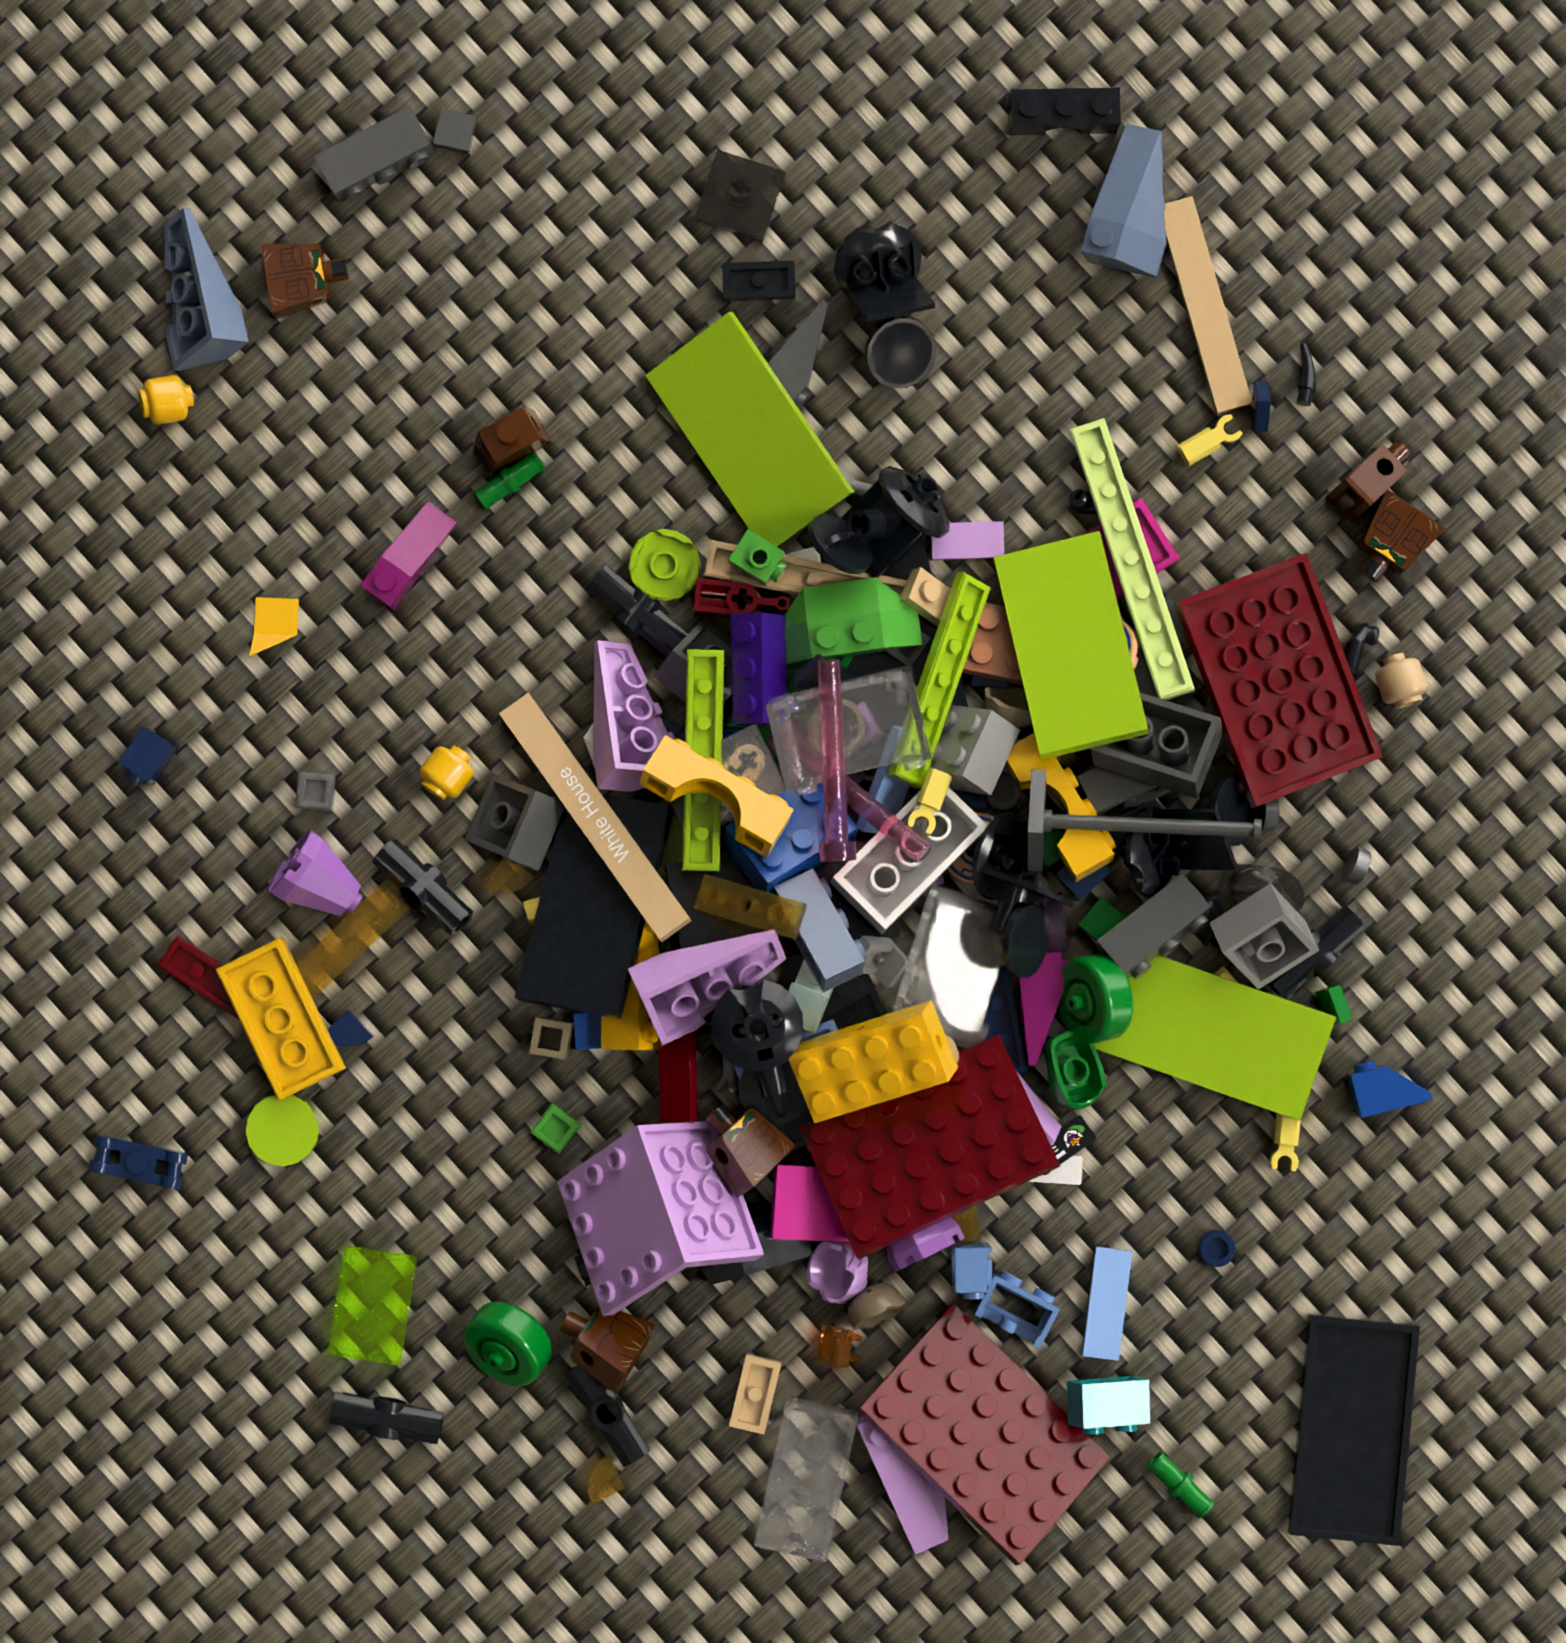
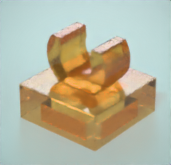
M822 1324L817 1361L836 1367H849V1361L855 1362L859 1360V1355L850 1353L852 1341H861L862 1337L849 1329Z

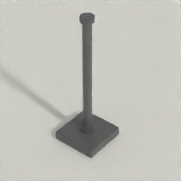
M1031 769L1028 871H1042L1044 833L1051 832V829L1253 837V841H1261V819H1254V822L1251 823L1052 814V810H1046V770Z

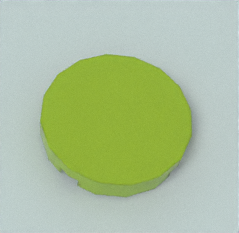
M660 529L648 533L637 541L630 553L628 567L632 582L638 589L652 600L669 602L682 598L693 589L697 578H699L701 563L698 550L688 537L678 531Z
M276 1095L266 1097L255 1105L247 1119L246 1136L250 1148L258 1158L270 1165L284 1167L299 1163L311 1154L318 1142L320 1125L316 1113L313 1111L314 1109L307 1101L297 1095H291L278 1101Z

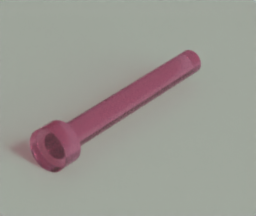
M840 659L818 660L826 842H819L820 862L857 860L856 841H848Z
M792 719L785 720L773 731L768 740L767 747L781 759L793 758L915 862H921L931 850L929 843L826 757L817 752L804 740L806 736L805 730Z

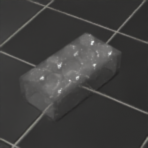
M786 1396L755 1533L754 1546L818 1561H827L858 1421L857 1411Z

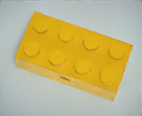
M932 1000L799 1043L798 1049L788 1059L814 1123L949 1082L958 1069Z

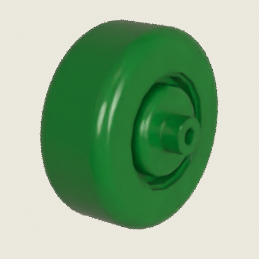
M1100 953L1076 957L1066 962L1062 967L1065 988L1057 1007L1068 1031L1074 1030V1037L1086 1044L1109 1041L1123 1035L1129 1027L1133 1015L1132 989L1123 970L1110 957Z
M490 1302L483 1305L466 1325L463 1332V1343L471 1360L489 1377L506 1385L526 1386L537 1379L552 1356L550 1339L540 1323L526 1311L509 1303Z

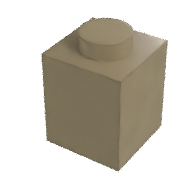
M535 1017L529 1054L563 1060L568 1059L574 1023Z

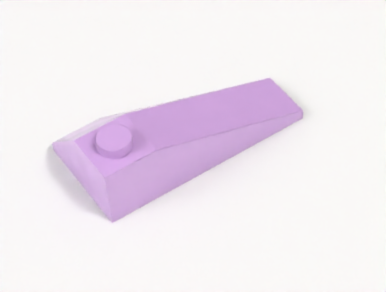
M597 640L594 644L593 759L597 788L632 792L645 788L639 784L642 771L664 736L666 735L673 740L675 737L672 732H667L660 717L663 713L658 702H653L645 686L648 680L631 644Z
M773 929L661 953L628 968V971L661 1044L665 1045L697 1030L706 1023L704 1017L715 1009L717 1001L728 988L741 989L744 985L753 986L786 960V956Z
M863 1416L856 1419L861 1436L915 1555L949 1540L945 1496Z

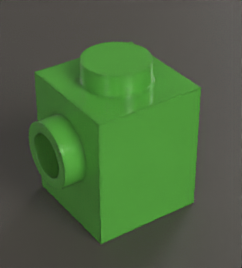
M747 529L728 559L729 564L764 586L768 584L770 579L777 582L787 566V563L782 561L785 557L783 550Z

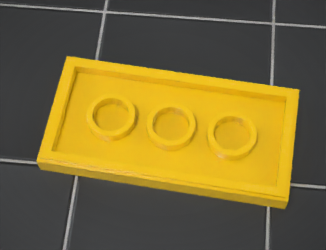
M283 937L216 969L278 1101L346 1069Z

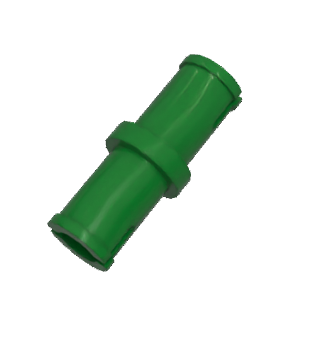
M532 450L531 453L508 469L506 466L501 468L498 476L479 489L474 490V492L488 510L512 491L516 494L522 490L520 488L522 484L547 468L536 452Z
M1159 1451L1150 1459L1146 1468L1168 1487L1167 1492L1173 1498L1178 1497L1198 1519L1204 1517L1211 1510L1214 1501L1192 1481L1193 1476L1189 1472L1183 1473L1163 1451Z

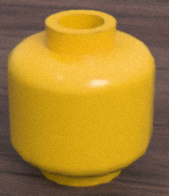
M177 375L148 379L144 382L143 389L138 390L143 418H149L154 425L183 421L187 417L188 407L194 406L191 386L183 385L182 380Z
M453 745L450 750L446 747H436L419 770L420 776L423 779L420 784L431 794L443 801L446 797L457 798L474 775L472 767L468 764L471 757L456 745Z

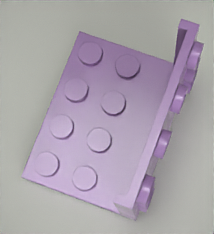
M708 1121L637 1125L557 1181L602 1316L616 1314L686 1267L756 1261L764 1255L744 1196L741 1195L737 1198L733 1194L706 1152V1146L719 1134Z

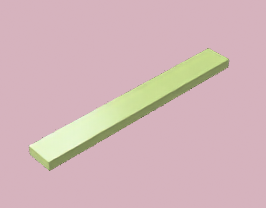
M1105 418L1070 429L1158 698L1168 700L1193 692L1195 688Z

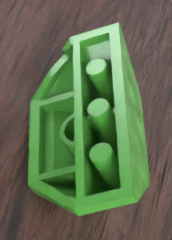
M876 577L805 587L784 614L786 615V666L807 663L818 654L828 659L923 646L918 611L900 601L901 596Z

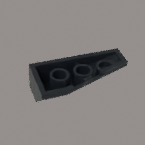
M746 1203L764 1255L756 1261L705 1266L710 1285L811 1256L816 1247L823 1241L770 1238L772 1204Z

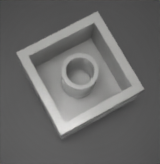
M951 705L930 768L952 776L949 785L951 790L992 795L1020 730L993 710Z
M1271 883L1210 922L1222 953L1258 990L1319 951L1307 922Z

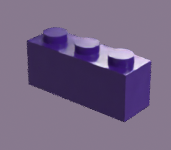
M770 613L731 615L733 725H787L786 615Z

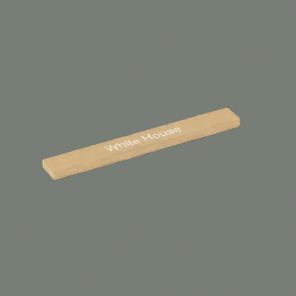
M529 692L499 714L659 940L663 942L692 920Z

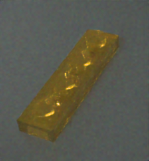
M389 878L296 964L313 1000L411 908L400 896L399 887Z

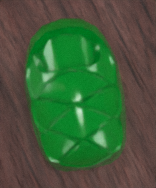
M1073 1030L1059 1033L1046 1040L1045 1063L1048 1081L1057 1101L1067 1109L1079 1110L1092 1105L1106 1088L1104 1069L1094 1044H1086L1077 1040L1074 1037Z

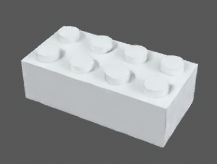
M950 788L947 790L940 811L933 814L936 826L930 836L925 835L928 825L926 820L922 818L915 820L912 829L907 828L909 816L919 808L916 804L919 791L830 881V884L881 935L982 835L988 826Z

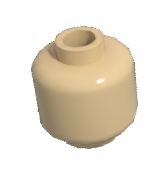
M1404 653L1384 658L1385 666L1379 668L1375 673L1384 703L1394 704L1395 709H1400L1421 702L1423 700L1421 695L1427 691L1428 685L1419 660L1416 658L1405 659Z

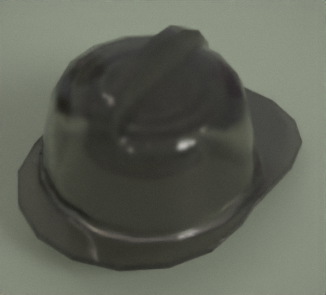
M1239 864L1236 870H1228L1220 879L1217 888L1218 901L1227 911L1270 883L1299 914L1302 910L1304 890L1299 880L1285 870L1255 864Z

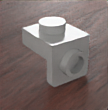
M862 936L859 941L867 956L862 974H874L885 987L892 988L909 965L910 960L890 938Z

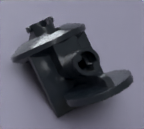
M889 221L876 229L857 227L844 238L835 255L834 274L839 288L853 301L867 322L876 320L877 326L872 330L865 347V360L870 373L879 383L890 388H908L919 383L930 372L935 362L936 344L931 331L921 320L905 314L935 308V302L917 279L922 258L917 239L905 226L893 221Z
M888 466L881 470L876 483L841 518L831 514H820L815 517L808 527L809 539L822 558L836 569L848 574H861L868 570L872 577L879 578L923 533L928 536L941 538L949 532L950 522L944 506L940 502L941 495L943 494L942 488L932 477L925 475L923 472L919 473L916 477L905 470Z
M1230 774L1219 781L1211 799L1206 797L1200 798L1191 809L1144 807L1135 817L1253 823L1254 819H1257L1258 806L1250 807L1239 775ZM1128 832V836L1123 838L1124 843L1121 847V856L1124 859V864L1134 875L1136 891L1144 897H1153L1170 883L1173 876H1178L1180 870H1236L1238 866L1231 846H1239L1248 837Z
M1005 812L995 817L985 828L977 842L973 844L972 880L976 891L984 899L998 901L988 929L1004 935L1002 947L1007 969L1014 976L1029 978L1037 972L1043 963L1048 947V921L1044 911L1039 907L1040 903L1045 899H1049L1073 907L1074 902L1038 885L1022 880L1023 876L1027 877L1032 873V871H1028V822H1018L1011 813Z
M762 979L758 984L748 989L728 988L717 1001L711 1018L712 1038L722 1056L734 1066L744 1069L739 1082V1098L745 1111L753 1108L773 1125L786 1124L798 1118L807 1107L788 1060L798 1049L804 1032L802 1011L795 997L781 984ZM773 1014H779L782 1017V1022L775 1026L773 1019L769 1020V1017ZM743 1024L744 1027H741L742 1035H735L732 1031L734 1025Z

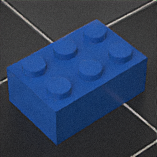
M817 773L812 774L777 795L784 799L788 806L794 810L786 828L767 858L735 840V821L725 828L724 847L764 901L773 896L774 886L808 870L814 869L815 871L855 845L858 827Z

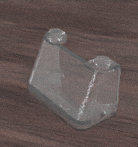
M912 666L895 668L780 695L769 699L765 705L786 792L795 790L797 796L817 791V784L822 783L826 779L890 764L903 765L904 770H912L926 766L925 760L932 758Z
M935 884L931 885L892 1012L932 1000L945 1035L952 1038L956 1045L968 1049L986 1040L990 1025L983 1022L1003 958L1002 945L1004 935L988 929L997 904Z

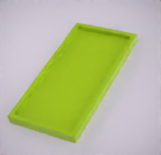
M733 312L726 313L645 375L748 529L776 547L783 545L809 526L815 517L827 513L855 492Z
M1100 531L994 557L1041 760L1149 734Z
M1158 955L1149 962L1152 967L1140 978L1135 980L1131 976L1128 979L1133 994V1015L1130 1025L1120 1037L1094 1044L1097 1050L1295 1120H1301L1336 1016Z

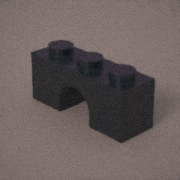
M1120 87L1011 89L1008 99L1009 135H1045L1046 131L1056 128H1076L1081 130V134H1117L1121 124Z

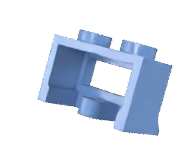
M956 1242L951 1245L952 1287L955 1293L962 1295V1299H984L987 1286H992V1260L989 1257L992 1247L988 1242Z
M1003 1271L1001 1276L992 1273V1286H987L984 1299H979L973 1309L974 1315L979 1318L984 1317L999 1325L1003 1330L1011 1334L1015 1333L1032 1342L1034 1346L1041 1348L1060 1310L1058 1306L1052 1304L1055 1297L1039 1288H1035L1033 1293L1021 1288L1023 1280L1006 1271ZM996 1286L1044 1309L1037 1326L991 1303L989 1300Z

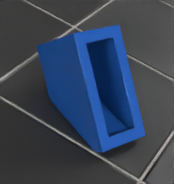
M1375 1060L1353 1065L1355 1072L1345 1074L1357 1117L1363 1118L1433 1100L1431 1092L1387 1066H1376Z

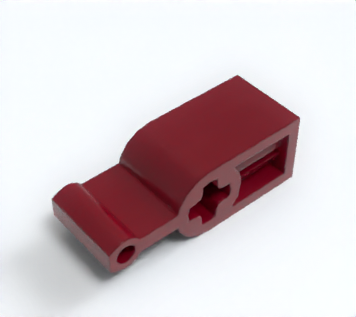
M697 578L694 602L695 615L731 618L733 614L756 613L758 608L772 609L780 614H785L790 607L789 598L785 596H780L777 599L758 597L756 589L746 583ZM742 592L747 593L749 600H753L752 604H746L745 610L738 609V604L732 602L733 598H739ZM780 603H785L786 606H785V607H780L779 604H780Z

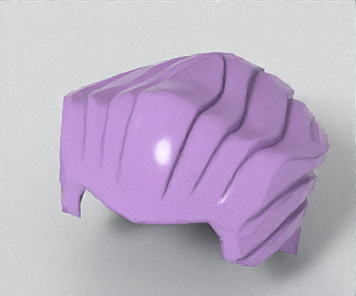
M823 1241L816 1247L808 1262L806 1270L808 1284L816 1290H820L823 1300L843 1305L866 1288L868 1257L865 1256L858 1260L850 1243Z

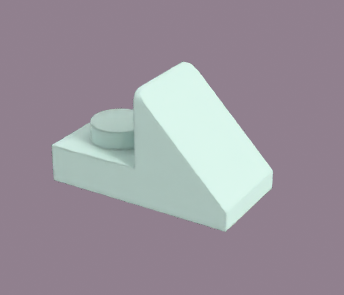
M805 959L795 983L791 982L789 992L795 997L802 1011L803 1029L816 1034L834 988L822 992Z

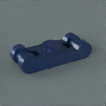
M96 1134L93 1145L97 1147L94 1160L90 1159L88 1171L181 1190L183 1178H180L182 1164L186 1165L188 1153ZM111 1149L121 1151L119 1164L109 1162ZM159 1159L168 1161L166 1174L157 1172Z

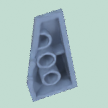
M1126 124L1091 213L1081 247V253L1088 263L1157 278L1167 244L1164 219L1165 198L1163 196L1164 172L1161 131Z
M182 208L164 224L165 268L171 271L170 291L165 292L166 304L172 305V325H166V339L173 370L176 371L229 359L249 342L242 310L189 208Z

